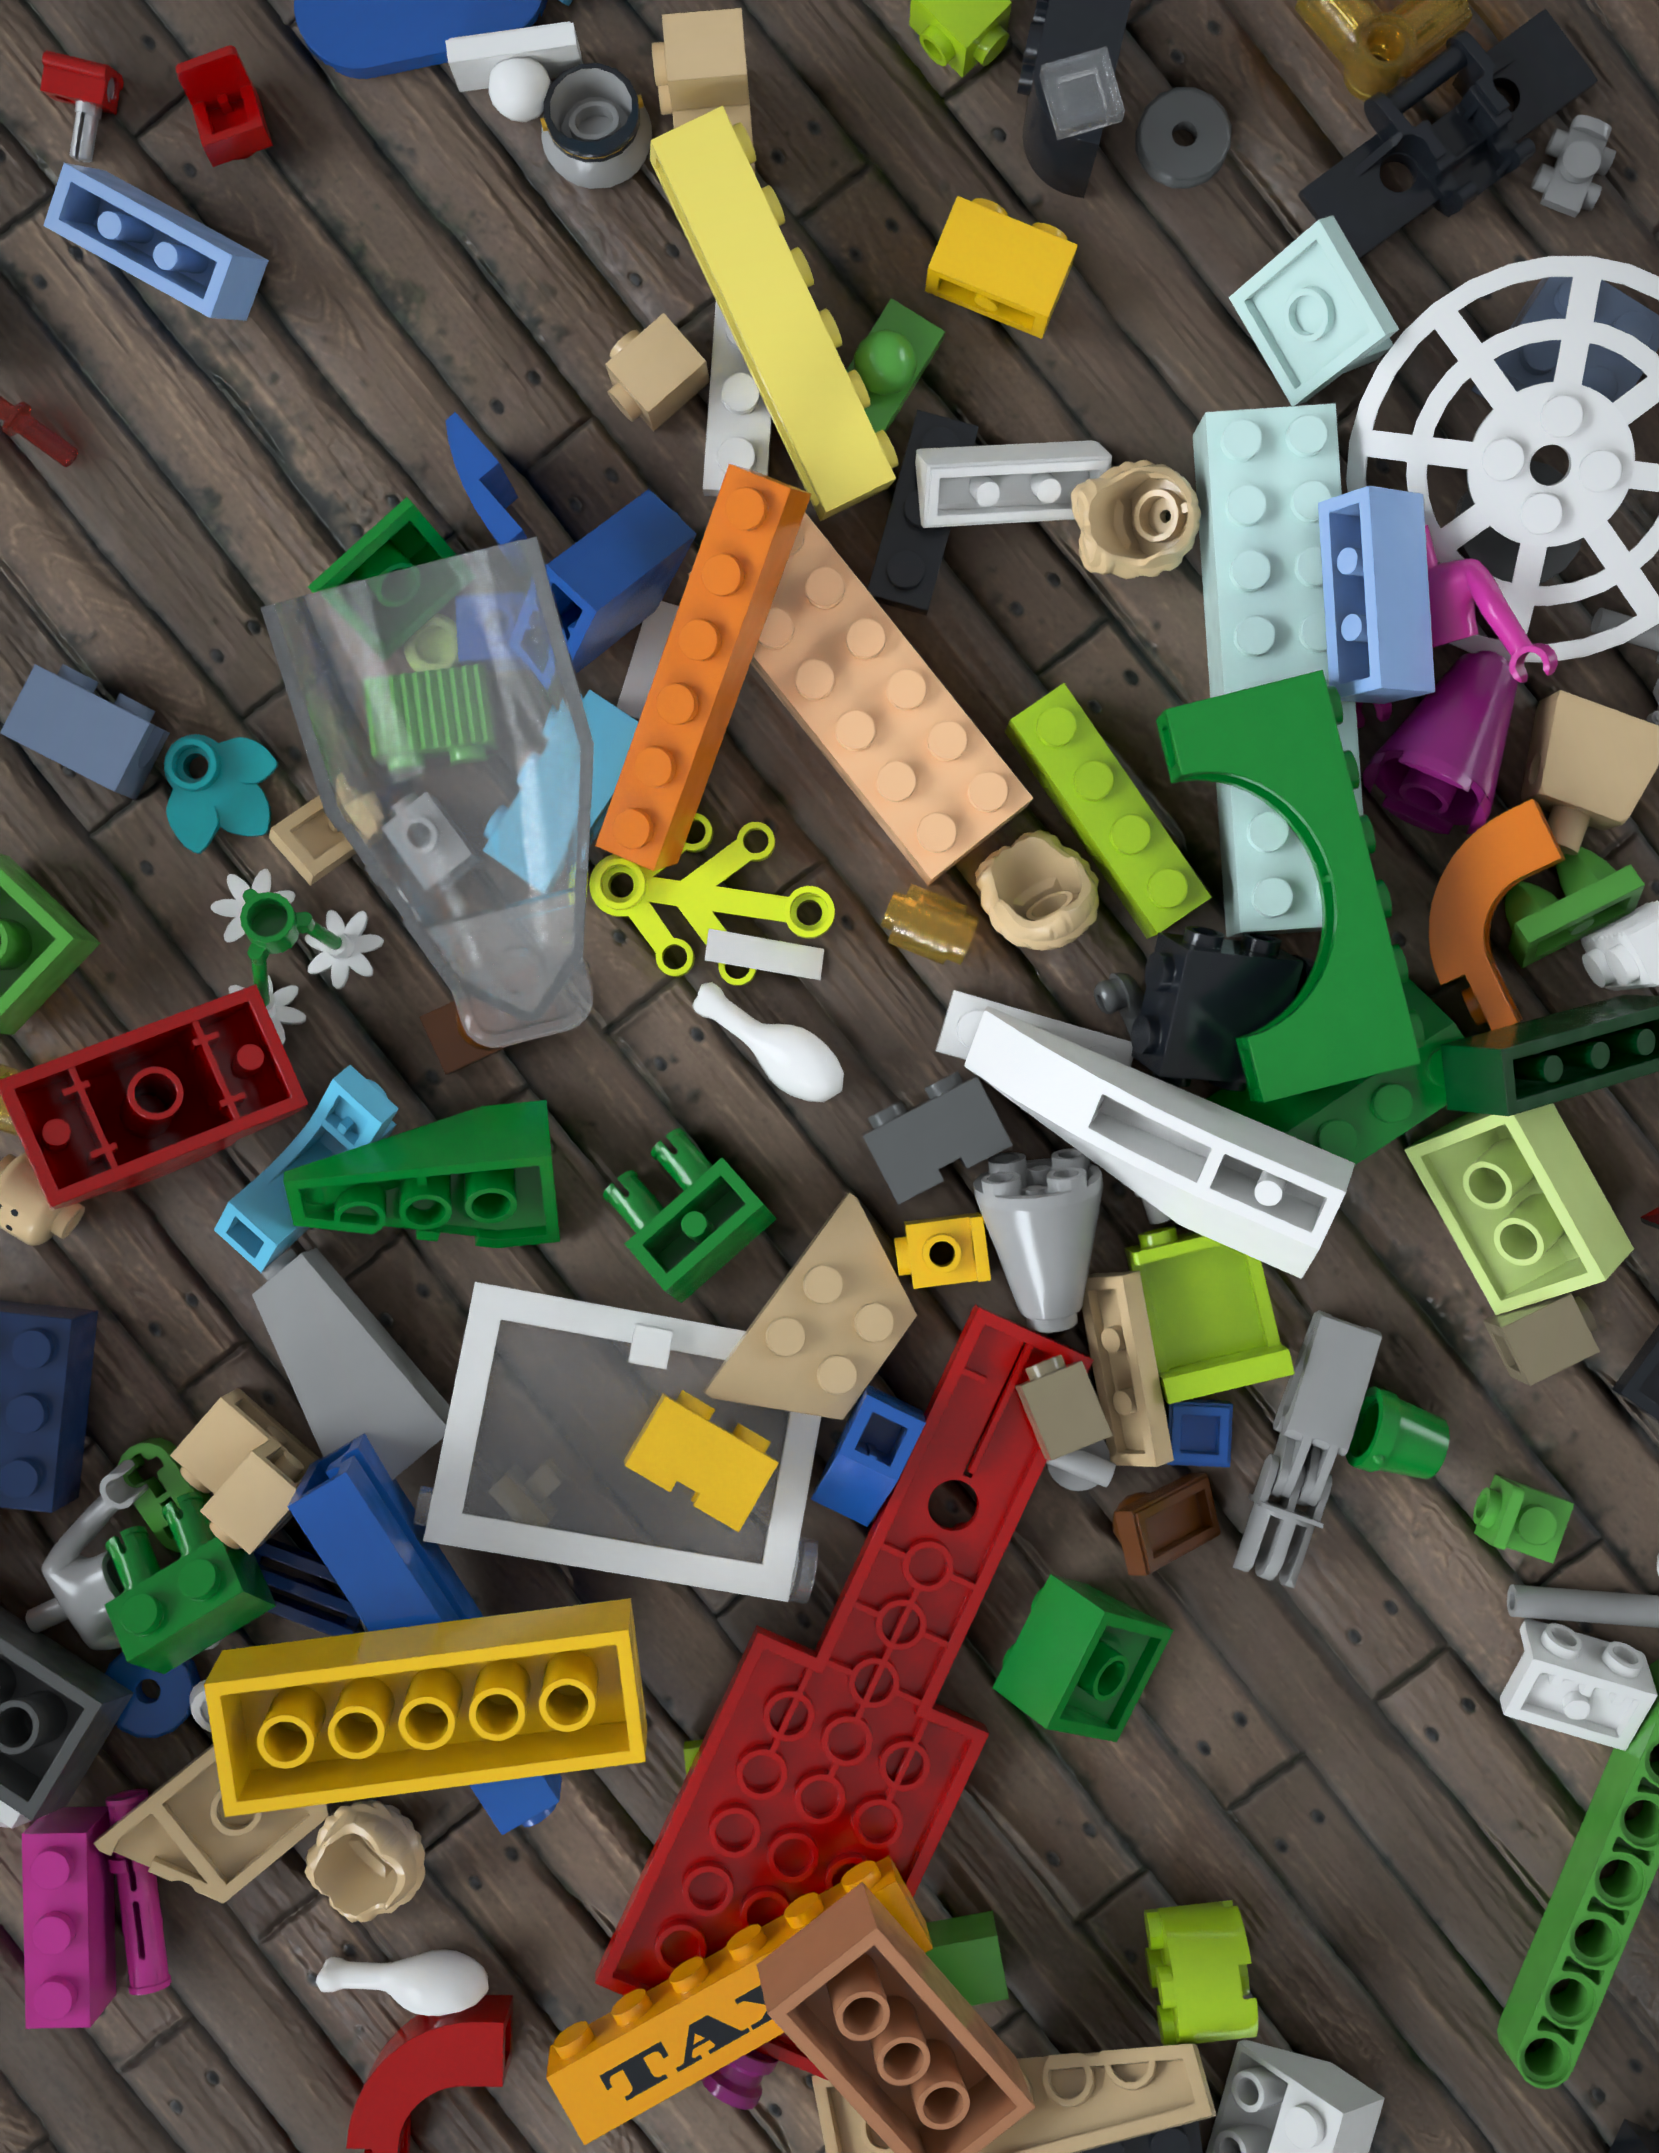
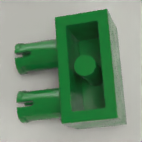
M676 1128L665 1136L677 1149V1154L674 1155L660 1140L652 1148L651 1156L663 1166L683 1189V1192L664 1208L639 1179L638 1174L634 1170H629L617 1178L627 1189L629 1196L626 1197L619 1188L611 1183L605 1189L603 1198L615 1208L636 1233L624 1243L667 1294L683 1303L777 1218L723 1158L712 1165L686 1136V1132L682 1128Z
M190 1492L177 1497L180 1510L171 1501L162 1508V1515L167 1520L181 1553V1557L164 1569L161 1570L149 1541L147 1529L143 1526H134L121 1531L120 1534L124 1544H121L119 1537L113 1536L105 1545L124 1587L121 1595L104 1605L127 1663L161 1674H166L276 1606L254 1553L249 1555L242 1548L233 1549L225 1545L213 1534L209 1526L211 1521L200 1512L204 1507V1498L199 1492Z

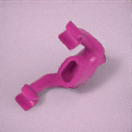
M1425 525L1433 648L1479 634L1475 615L1476 603L1483 617L1510 653L1509 672L1515 680L1520 683L1527 682L1528 673L1525 669L1524 661L1529 652L1536 653L1543 662V670L1546 675H1552L1558 666L1555 651L1549 645L1531 643L1490 571L1479 560L1472 558L1438 564L1429 526ZM1356 702L1357 728H1362L1365 724V718L1361 710L1363 702ZM1372 703L1380 722L1388 720L1392 713V703Z

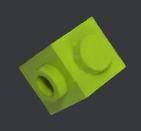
M911 0L909 26L919 35L923 49L934 62L940 66L949 64L963 78L978 62L982 66L991 63L1005 47L1010 36L1007 30L1012 2L1010 0Z

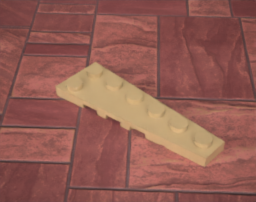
M1180 2044L1017 2059L1035 2108L978 2153H1079L1217 2116L1198 2047L1196 2044ZM816 2075L811 2076L826 2153H894L828 2080Z

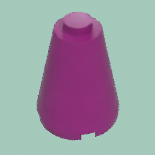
M1478 651L1477 653H1467L1460 656L1436 683L1435 692L1427 694L1373 755L1363 773V782L1369 793L1374 784H1376L1386 795L1382 803L1386 810L1411 825L1439 834L1449 835L1453 825H1470L1465 835L1473 834L1485 825L1492 809L1518 681L1509 672V662L1503 656L1491 651Z

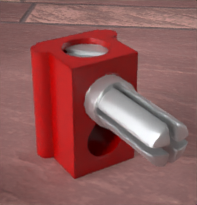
M46 50L42 56L44 67L40 91L55 101L75 105L74 111L76 116L69 155L77 161L92 162L98 121L101 119L102 112L116 115L120 91L124 86L122 75L106 64Z

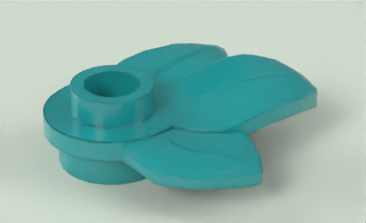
M191 734L176 740L166 753L164 772L167 781L173 788L166 807V815L170 827L180 842L192 852L201 854L210 845L220 827L227 832L245 837H258L268 834L271 826V806L259 783L265 781L274 773L278 767L277 760L263 745L249 738L237 737L218 743L207 736ZM204 756L208 762V770L203 777L194 779L189 771L190 764L195 758Z

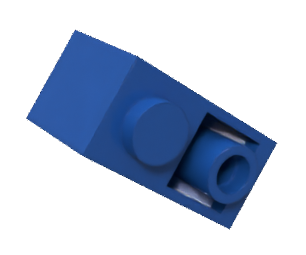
M868 1385L856 1402L811 1495V1500L868 1527L898 1482L926 1424L923 1411Z

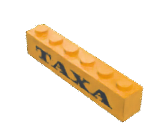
M890 1855L876 1863L870 1860L854 1866L842 1877L841 1883L819 1895L815 1892L802 1895L785 1909L784 1915L762 1927L758 1924L745 1927L728 1941L727 1947L705 1959L698 1956L686 1960L674 1969L668 1980L647 1992L645 1989H636L629 1992L615 2003L611 2012L590 2024L587 2021H580L563 2030L549 2047L546 2079L583 2144L590 2143L785 2033L767 2014L757 1964L861 1882L868 1887L925 1953L932 1950L933 1946L926 1921Z

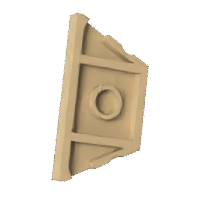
M850 1192L845 1194L705 1387L703 1393L712 1399L840 1420L846 1417L917 1316L857 1197Z
M212 1744L97 1837L93 1844L100 1852L110 1856L115 1852L150 1867L148 1872L171 1882L183 1881L188 1883L195 1892L224 1904L328 1818L330 1807L329 1804L225 1817L214 1745Z

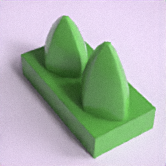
M1580 846L1577 855L1563 854L1566 860L1557 864L1558 877L1561 888L1566 896L1565 898L1558 900L1551 892L1529 882L1521 881L1506 894L1505 911L1507 921L1512 930L1508 949L1521 969L1635 911L1645 884L1630 864L1616 871L1606 860Z

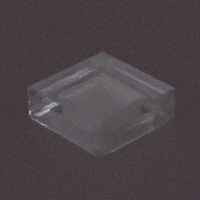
M1107 46L1041 65L1039 77L1057 140L1122 122L1125 109Z

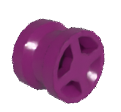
M753 2050L701 2079L704 2087L720 2101L743 2110L753 2109L757 2106L762 2096L763 2088L761 2081L763 2077L774 2071L779 2060Z

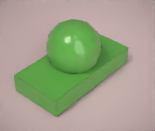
M892 298L869 335L858 345L854 359L846 370L849 372L855 369L867 389L871 405L864 410L875 433L880 430H884L885 433L888 431L945 337L944 330Z

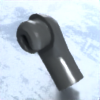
M1111 973L1109 980L1100 981L1095 986L1094 998L1099 1009L1106 1014H1112L1119 1010L1131 1038L1132 1026L1135 1019L1141 1013L1145 994L1131 975L1127 973Z

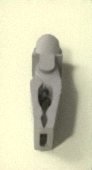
M1320 1310L1313 1314L1294 1365L1295 1374L1289 1378L1274 1420L1273 1430L1280 1432L1274 1455L1269 1454L1267 1456L1254 1493H1249L1248 1496L1249 1499L1254 1501L1233 1568L1249 1572L1255 1563V1573L1258 1577L1273 1580L1279 1573L1281 1585L1292 1589L1295 1588L1314 1528L1317 1526L1323 1529L1324 1526L1321 1518L1332 1487L1330 1471L1337 1454L1341 1456L1346 1455L1354 1435L1382 1339V1335L1378 1330L1361 1327L1335 1318L1331 1314ZM1269 1496L1281 1497L1280 1503L1268 1500ZM1296 1504L1308 1506L1306 1512L1295 1509Z

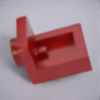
M229 45L176 65L175 70L178 80L192 105L202 147L213 167L232 160L246 159L257 151L273 146L259 96L234 46Z

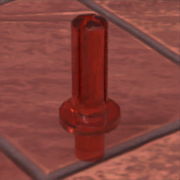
M0 396V419L4 421L2 432L9 437L17 433L64 467L70 466L76 460L78 450L30 415L32 409L29 404L22 401L14 406Z

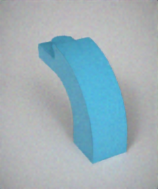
M351 1065L347 1066L332 1079L314 1114L297 1137L259 1176L228 1202L214 1231L262 1273L268 1265L281 1256L310 1228L293 1225L283 1182L284 1172L389 1137L397 1125L392 1119L399 1108L388 1099L385 1091L376 1082L366 1079Z

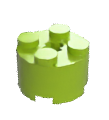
M1229 1900L1144 1910L1146 1934L1149 1947L1145 1948L1146 1965L1150 1987L1158 1988L1161 2005H1157V2018L1163 2046L1257 2037V1998H1243V1996H1248L1250 1993L1247 1964H1252L1238 1906H1233V1901Z

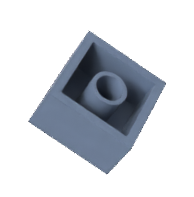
M1573 277L1542 278L1510 329L1522 324L1547 319H1565ZM1601 280L1594 322L1606 324L1630 334L1654 352H1657L1659 349V315L1606 281ZM1548 340L1527 344L1500 355L1494 361L1516 392L1532 385L1553 382L1561 340ZM1590 343L1582 385L1601 393L1613 403L1636 385L1643 372L1622 355L1600 345ZM1474 384L1471 391L1475 392L1476 394L1485 399L1480 390Z

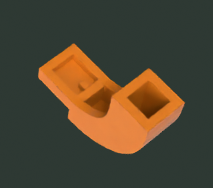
M1534 799L1526 801L1491 819L1462 844L1446 866L1436 887L1431 904L1429 946L1433 967L1440 985L1449 984L1466 976L1471 986L1462 990L1466 1006L1475 1023L1479 1026L1488 1022L1491 1031L1511 1026L1523 1020L1492 953L1490 929L1494 913L1503 897L1515 885L1566 860L1539 803Z

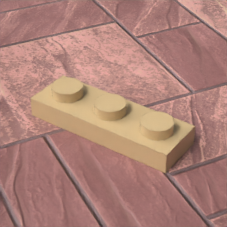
M1140 1271L1090 1274L1087 1278L1082 1312L1090 1356L1094 1360L1092 1367L1098 1400L1113 1435L1106 1438L1110 1462L1115 1463L1116 1466L1159 1467L1174 1461Z

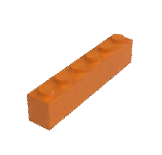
M732 464L728 465L600 830L596 847L652 871L678 864L811 493L756 471Z

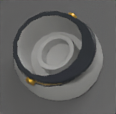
M600 63L579 64L563 71L550 84L544 99V114L540 120L542 124L541 140L543 149L554 169L566 180L577 186L589 189L610 188L629 180L637 173L645 162L650 150L652 124L643 104L641 94H636L630 80L615 68Z

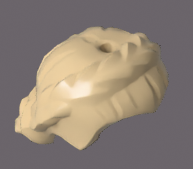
M1147 459L1137 461L1136 463L1125 461L1119 466L1111 467L1099 478L1087 479L1085 482L1076 485L1071 492L1072 512L1081 529L1079 554L1084 568L1090 573L1114 574L1123 579H1131L1138 576L1155 577L1162 571H1171L1178 567L1182 562L1183 556L1194 545L1195 537L1200 528L1199 520L1201 518L1198 497L1184 477L1164 464H1154ZM1169 511L1171 514V518L1167 522L1166 513Z
M1040 829L1035 832L1022 834L1011 847L1003 846L991 853L975 872L976 885L981 891V906L989 915L991 925L1004 938L1016 946L1041 951L1061 948L1081 936L1097 919V909L1099 906L1098 877L1091 871L1088 861L1082 859L1078 852L1063 846L1059 838L1048 831Z
M376 1800L358 1801L350 1806H340L333 1815L326 1818L324 1826L318 1831L316 1844L308 1850L305 1858L307 1864L305 1874L312 1886L319 1890L320 1894L328 1896L330 1906L337 1910L339 1914L345 1916L351 1923L356 1921L368 1922L373 1920L378 1914L394 1912L400 1905L409 1902L413 1898L416 1891L420 1889L425 1877V1851L421 1843V1835L414 1830L411 1820L401 1815L399 1809L393 1805H386Z

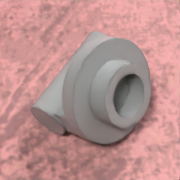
M1104 1440L1055 1460H1047L1046 1462L1052 1478L1060 1486L1073 1491L1088 1490L1096 1485L1107 1488L1116 1467L1115 1463L1110 1462L1109 1450Z

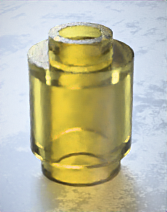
M911 883L907 895L894 890L880 926L892 931L887 942L941 965H944L946 960L961 965L980 918L966 913V905Z

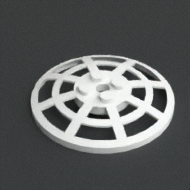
M1547 256L1508 264L1467 281L1433 303L1402 332L1377 366L1360 401L1348 450L1347 493L1367 486L1368 457L1407 462L1408 492L1423 494L1425 525L1429 526L1437 562L1445 563L1464 559L1457 552V549L1489 526L1504 537L1520 543L1512 582L1500 580L1496 577L1494 579L1526 634L1528 633L1534 606H1552L1577 602L1602 593L1615 585L1618 586L1637 616L1615 628L1583 639L1546 644L1555 651L1558 661L1586 657L1624 644L1659 624V596L1640 569L1659 550V515L1645 536L1630 551L1627 550L1607 521L1621 505L1628 489L1659 492V464L1635 461L1634 442L1628 426L1659 402V356L1634 336L1612 326L1594 322L1601 280L1624 284L1659 301V276L1631 264L1593 256ZM1547 277H1573L1565 319H1547L1522 324L1496 334L1481 343L1458 312L1474 300L1512 284ZM1435 329L1458 362L1446 372L1430 393L1416 421L1412 435L1373 430L1378 409L1396 373L1417 345ZM1548 340H1561L1553 382L1532 385L1516 392L1494 361L1500 355L1527 344ZM1589 344L1600 345L1622 355L1641 369L1647 377L1612 403L1601 393L1582 385ZM1471 378L1493 408L1480 424L1472 442L1433 437L1435 428L1447 404L1462 384ZM1552 444L1558 445L1568 455V471L1557 483L1542 485L1531 475V459L1541 447ZM1428 464L1467 469V483L1474 505L1442 528H1440L1436 521L1429 499L1427 483ZM1584 537L1605 567V569L1594 575L1571 583L1539 586L1547 547L1568 544ZM1474 635L1450 643L1470 653L1491 651L1503 656L1507 661L1511 659L1510 653L1499 638L1497 640ZM1529 652L1524 661L1543 663L1541 658L1532 652Z

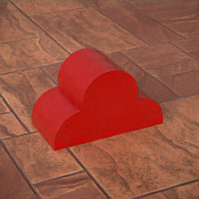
M256 984L0 1079V1096L50 1210L67 1207L111 1190L112 1192L129 1189L175 1172L231 1146L240 1138L282 1121L308 1106V1101Z

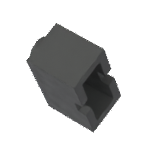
M956 1071L925 1087L924 1089L929 1099L906 1110L902 1100L868 1117L872 1129L863 1133L862 1136L898 1205L943 1182L944 1180L938 1169L957 1159H960L962 1165L968 1169L1013 1146L977 1076L963 1081L959 1072Z

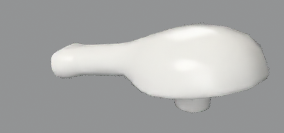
M713 982L701 985L698 996L692 1005L695 1012L702 1017L715 1020L742 1040L752 1050L768 1078L779 1089L793 1097L808 1102H825L842 1092L844 1079L842 1067L830 1048L815 1034L794 1025L761 1023L729 1001L721 988Z
M446 1949L431 1950L388 1963L349 1962L340 1957H330L325 1960L323 1968L316 1978V1984L321 1992H335L342 1989L381 1990L391 1995L404 2009L414 2014L425 2016H443L461 2012L476 2005L487 1994L489 1989L488 1975L481 1964L468 1955Z

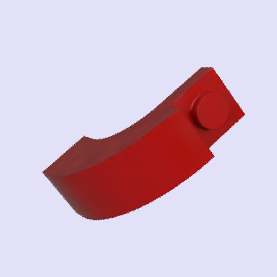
M485 1995L476 2005L461 2012L443 2016L418 2014L402 2026L378 2055L357 2098L348 2128L346 2149H365L364 2153H410L411 2111L426 2097L451 2087H503L512 2060L513 1995Z

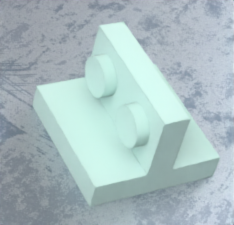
M1333 215L1315 222L1229 297L1291 406L1307 402L1343 373L1379 359L1394 345L1390 337L1399 330Z

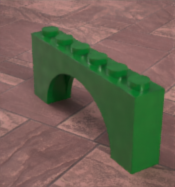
M1323 670L1168 708L1156 719L1171 784L1184 781L1218 782L1234 786L1262 800L1274 809L1296 833L1307 851L1319 884L1322 903V933L1317 957L1305 985L1293 1002L1277 1018L1249 1034L1235 1038L1251 1102L1265 1103L1420 1064L1421 1059L1418 1048L1423 1047L1425 1044L1424 1030L1420 1017L1414 1008L1408 1009L1402 983L1408 981L1406 958L1399 944L1392 945L1386 919L1392 916L1390 894L1385 882L1382 879H1375L1369 855L1375 853L1376 850L1374 830L1368 816L1365 814L1359 815L1353 791L1358 789L1360 784L1358 766L1353 753L1350 750L1343 751L1337 725L1343 723L1342 702L1334 685L1327 686Z

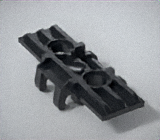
M1546 8L1487 52L1484 51L1470 33L1460 30L1447 40L1446 49L1388 93L1377 92L1364 102L1365 115L1377 134L1302 189L1298 197L1316 221L1334 216L1360 260L1421 214L1424 215L1432 208L1437 209L1449 218L1474 201L1479 194L1506 174L1514 171L1529 160L1536 151L1534 142L1530 138H1526L1519 144L1517 143L1593 87L1598 80ZM1458 73L1452 85L1463 98L1461 102L1432 125L1427 119L1415 127L1412 126L1403 116V113ZM1495 86L1502 87L1511 94L1514 100V110L1512 113L1508 109L1510 104L1496 90ZM1389 162H1399L1405 165L1412 174V187L1403 192L1389 190L1380 179V167Z

